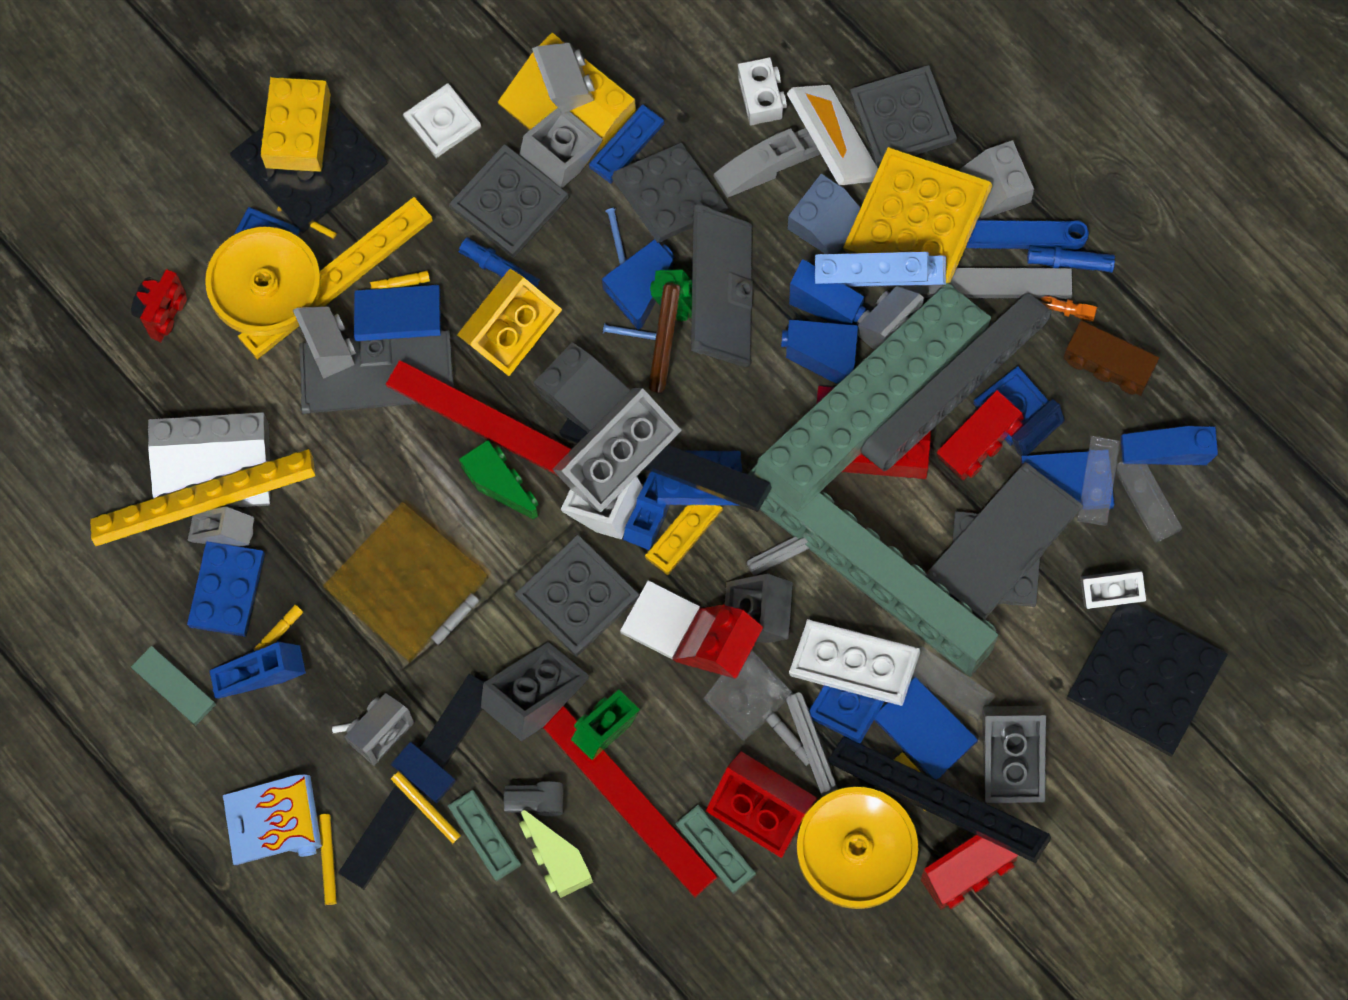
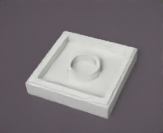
M449 83L403 113L405 120L435 158L481 128V123Z
M647 581L620 632L673 660L700 606Z

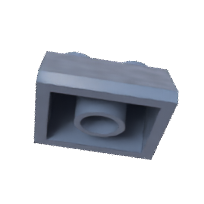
M820 174L788 216V230L824 254H839L847 240L860 207L844 188L823 174Z

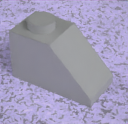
M229 507L212 509L193 515L187 541L206 544V541L238 547L249 545L250 539L253 536L255 517Z

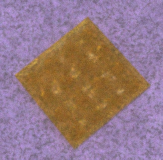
M402 502L323 587L410 663L432 640L430 637L465 602L471 593L474 594L489 577Z

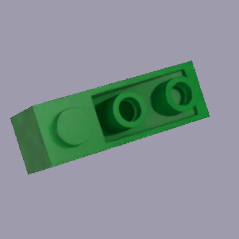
M487 440L459 459L461 468L477 491L533 520L538 517L536 507L539 504L530 491L524 492L520 486L523 483L522 479L514 468L511 470L507 468L504 463L507 459L498 446L493 448Z

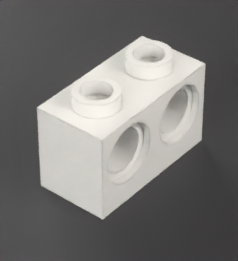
M771 58L738 64V79L749 125L782 119L783 108H787L784 91L779 92L777 83H781L778 67L772 66ZM763 76L766 79L764 81H756L753 78ZM770 101L772 104L770 106H762L759 103Z

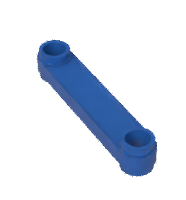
M977 220L966 248L1028 249L1029 246L1054 249L1057 246L1061 247V249L1078 250L1086 244L1089 232L1087 226L1081 221ZM1077 232L1082 237L1079 239H1074L1069 235V233Z

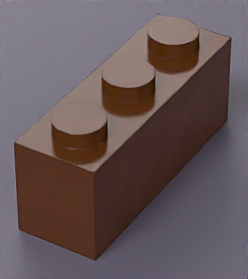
M1080 321L1066 348L1063 359L1075 369H1085L1093 373L1100 381H1110L1119 385L1120 389L1128 394L1142 396L1160 357L1086 322Z

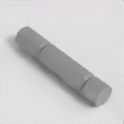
M471 593L465 599V602L459 605L430 638L439 645L448 636L450 631L479 602L478 598Z
M775 713L771 714L766 719L767 723L774 727L775 732L795 752L805 766L809 765L802 743Z

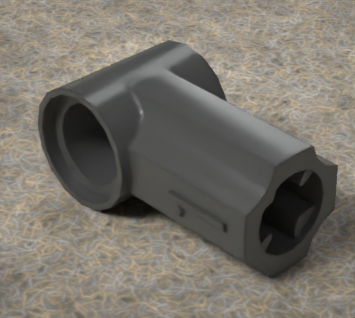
M548 781L539 782L537 785L505 786L504 811L505 813H521V811L525 810L528 813H536L540 816L563 815L564 784Z

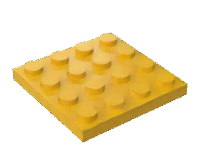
M888 147L843 249L851 254L929 252V256H946V284H950L991 191L992 183Z

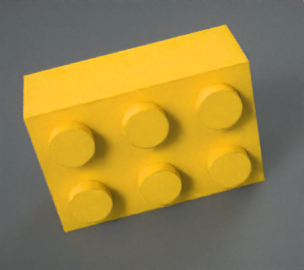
M270 77L261 147V157L265 168L321 172L331 97L326 81Z

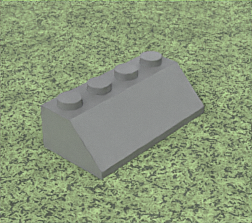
M632 388L552 470L573 492L601 513L681 432V429L643 388Z

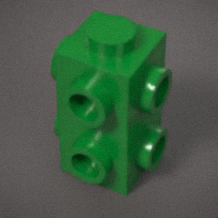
M656 270L655 281L651 282L650 287L651 296L661 306L663 286L666 283L678 284L680 286L675 321H686L688 318H692V280L683 270Z

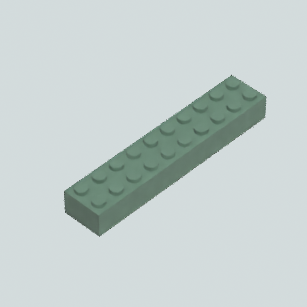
M949 283L944 285L758 459L754 476L770 483L771 490L797 512H800L861 454L864 443L874 432L987 330L991 317Z
M757 464L748 473V475L757 478L756 476H754ZM770 490L760 508L764 514L793 537L796 536L799 540L805 538L808 541L805 545L813 553L967 676L971 677L992 653L998 634L990 622L984 619L980 620L974 616L972 609L966 603L954 600L949 596V591L938 582L934 584L926 577V573L915 564L910 565L906 562L901 552L895 547H887L880 541V537L875 531L870 528H863L857 523L856 517L851 512L845 509L842 511L834 505V500L827 493L821 491L800 512H797Z

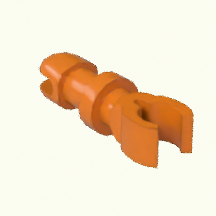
M1043 296L1041 300L1048 302L1043 304L1049 307L1052 312L1054 310L1063 312L1064 316L1067 317L1071 314L1082 320L1094 321L1097 310L1095 306L1074 304L1073 300L1068 299L1066 302L1057 300L1056 297Z

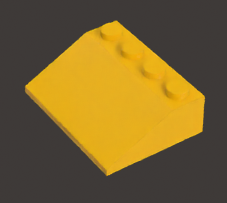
M551 33L539 46L562 44L565 42L554 33ZM533 52L498 101L502 108L529 130L558 108L550 100ZM584 59L586 65L582 66L585 76L590 75L595 90L591 92L594 101L570 110V112L603 139L587 162L588 164L636 112L635 99Z

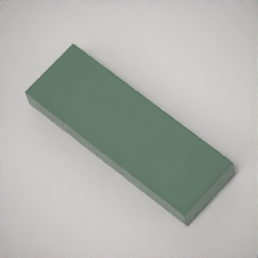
M152 646L131 666L141 678L195 726L216 705L214 701Z
M473 790L448 805L451 813L496 882L521 866L519 860Z
M699 805L675 823L679 831L732 894L756 875Z

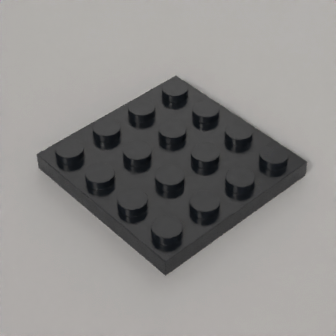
M331 101L321 172L265 168L261 157L264 126L230 152L231 158L267 197L281 209V212L295 227L299 228L302 234L310 228L313 222L319 221L388 164L386 158Z
M1135 603L1120 604L1117 606L1066 699L1172 757L1228 654Z

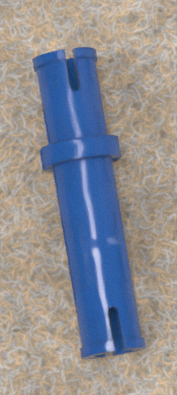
M466 237L462 242L458 252L478 263L481 269H488L503 277L511 268L536 288L539 285V278L496 254L494 249H487L469 237Z
M1029 246L1027 264L1113 273L1115 263L1113 259H1115V255L1062 250L1061 247L1057 246L1054 249Z

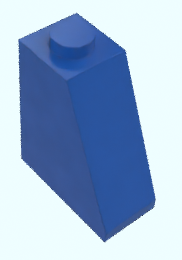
M653 240L602 278L603 290L637 330L643 327L656 303L650 291L651 282L655 281L656 270H674V255L667 245L661 246L656 240Z
M803 259L801 260L790 283V305L834 324L855 325L861 315L866 312L867 308L863 307L864 296L843 283L815 284V266Z
M789 320L788 330L782 331L781 347H787V359L838 385L854 370L858 326Z

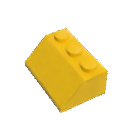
M510 268L457 336L506 375L510 376L562 309L523 276Z

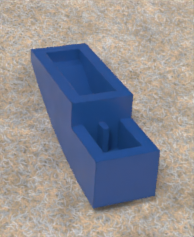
M650 472L637 498L636 506L625 526L623 537L624 541L648 550L651 549L670 505L656 503L654 472Z

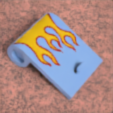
M310 775L290 776L223 795L233 865L247 863L287 851L298 852L300 857L311 856L317 853L316 849L322 847Z

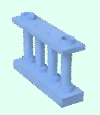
M929 252L815 255V284L843 283L848 287L946 285V256H929Z

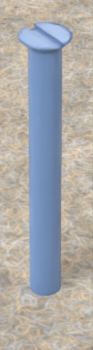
M609 208L605 212L609 216L621 265L626 261L615 216L616 208Z
M604 323L603 333L607 332L656 340V333L608 326Z

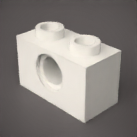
M1140 569L1080 577L1084 606L1087 609L1146 601L1143 573Z

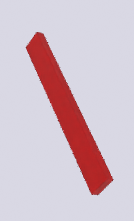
M401 360L398 361L386 382V387L556 476L558 475L552 469L572 450Z
M563 706L543 727L545 732L689 893L696 898L717 879V876L604 750L591 760L571 740L576 731L574 725L577 720Z

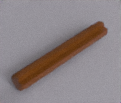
M666 283L663 286L649 380V390L657 393H662L666 387L680 286L675 283Z

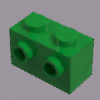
M617 690L609 698L604 697L601 699L589 716L584 714L574 725L576 731L571 740L591 760L632 725L640 711L620 690Z

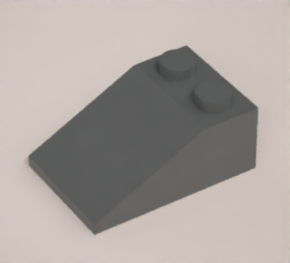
M573 342L533 382L545 402L588 433L630 391L592 355Z
M547 642L484 682L481 708L520 741H523L543 728L588 680L589 675Z
M982 707L985 803L1045 802L1046 715L1043 707Z

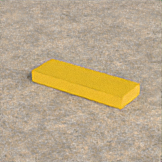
M687 505L648 551L645 558L666 575H669L723 511V507L720 505Z

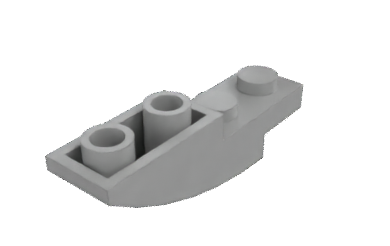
M790 128L738 155L715 172L713 177L728 198L776 178L778 171L818 156L821 153L806 128L797 132H793Z

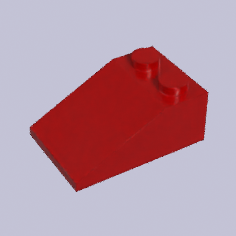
M726 605L701 608L673 660L677 663L736 679L763 626L742 609Z

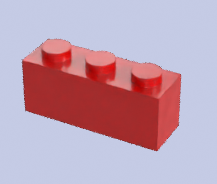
M996 390L936 452L938 458L962 481L968 476L973 478L982 469L983 465L981 463L988 455L991 458L994 457L1003 447L1001 442L1008 435L1012 437L1023 426V413Z

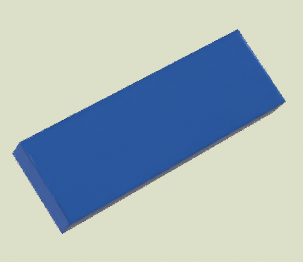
M642 104L589 163V168L611 184L613 182L611 177L614 171L626 167L661 129L664 125V120Z

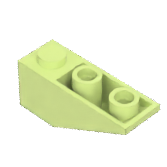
M521 811L524 820L519 822V825L526 839L532 837L536 845L531 850L538 865L545 864L549 874L545 875L544 878L551 893L557 890L561 898L593 883L579 850L527 811Z

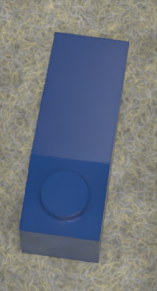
M1185 426L1122 434L1120 436L1123 464L1207 465L1218 455L1215 427Z
M283 642L274 643L209 670L214 696L217 699L280 684L306 673L300 646Z

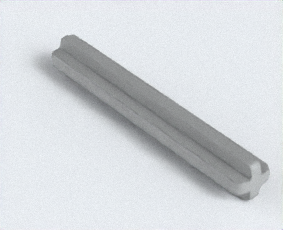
M795 536L747 561L748 569L752 575H758L808 550L809 548L805 545L808 541L805 538L799 540Z
M801 692L794 693L786 697V702L821 796L824 797L838 790L803 694Z

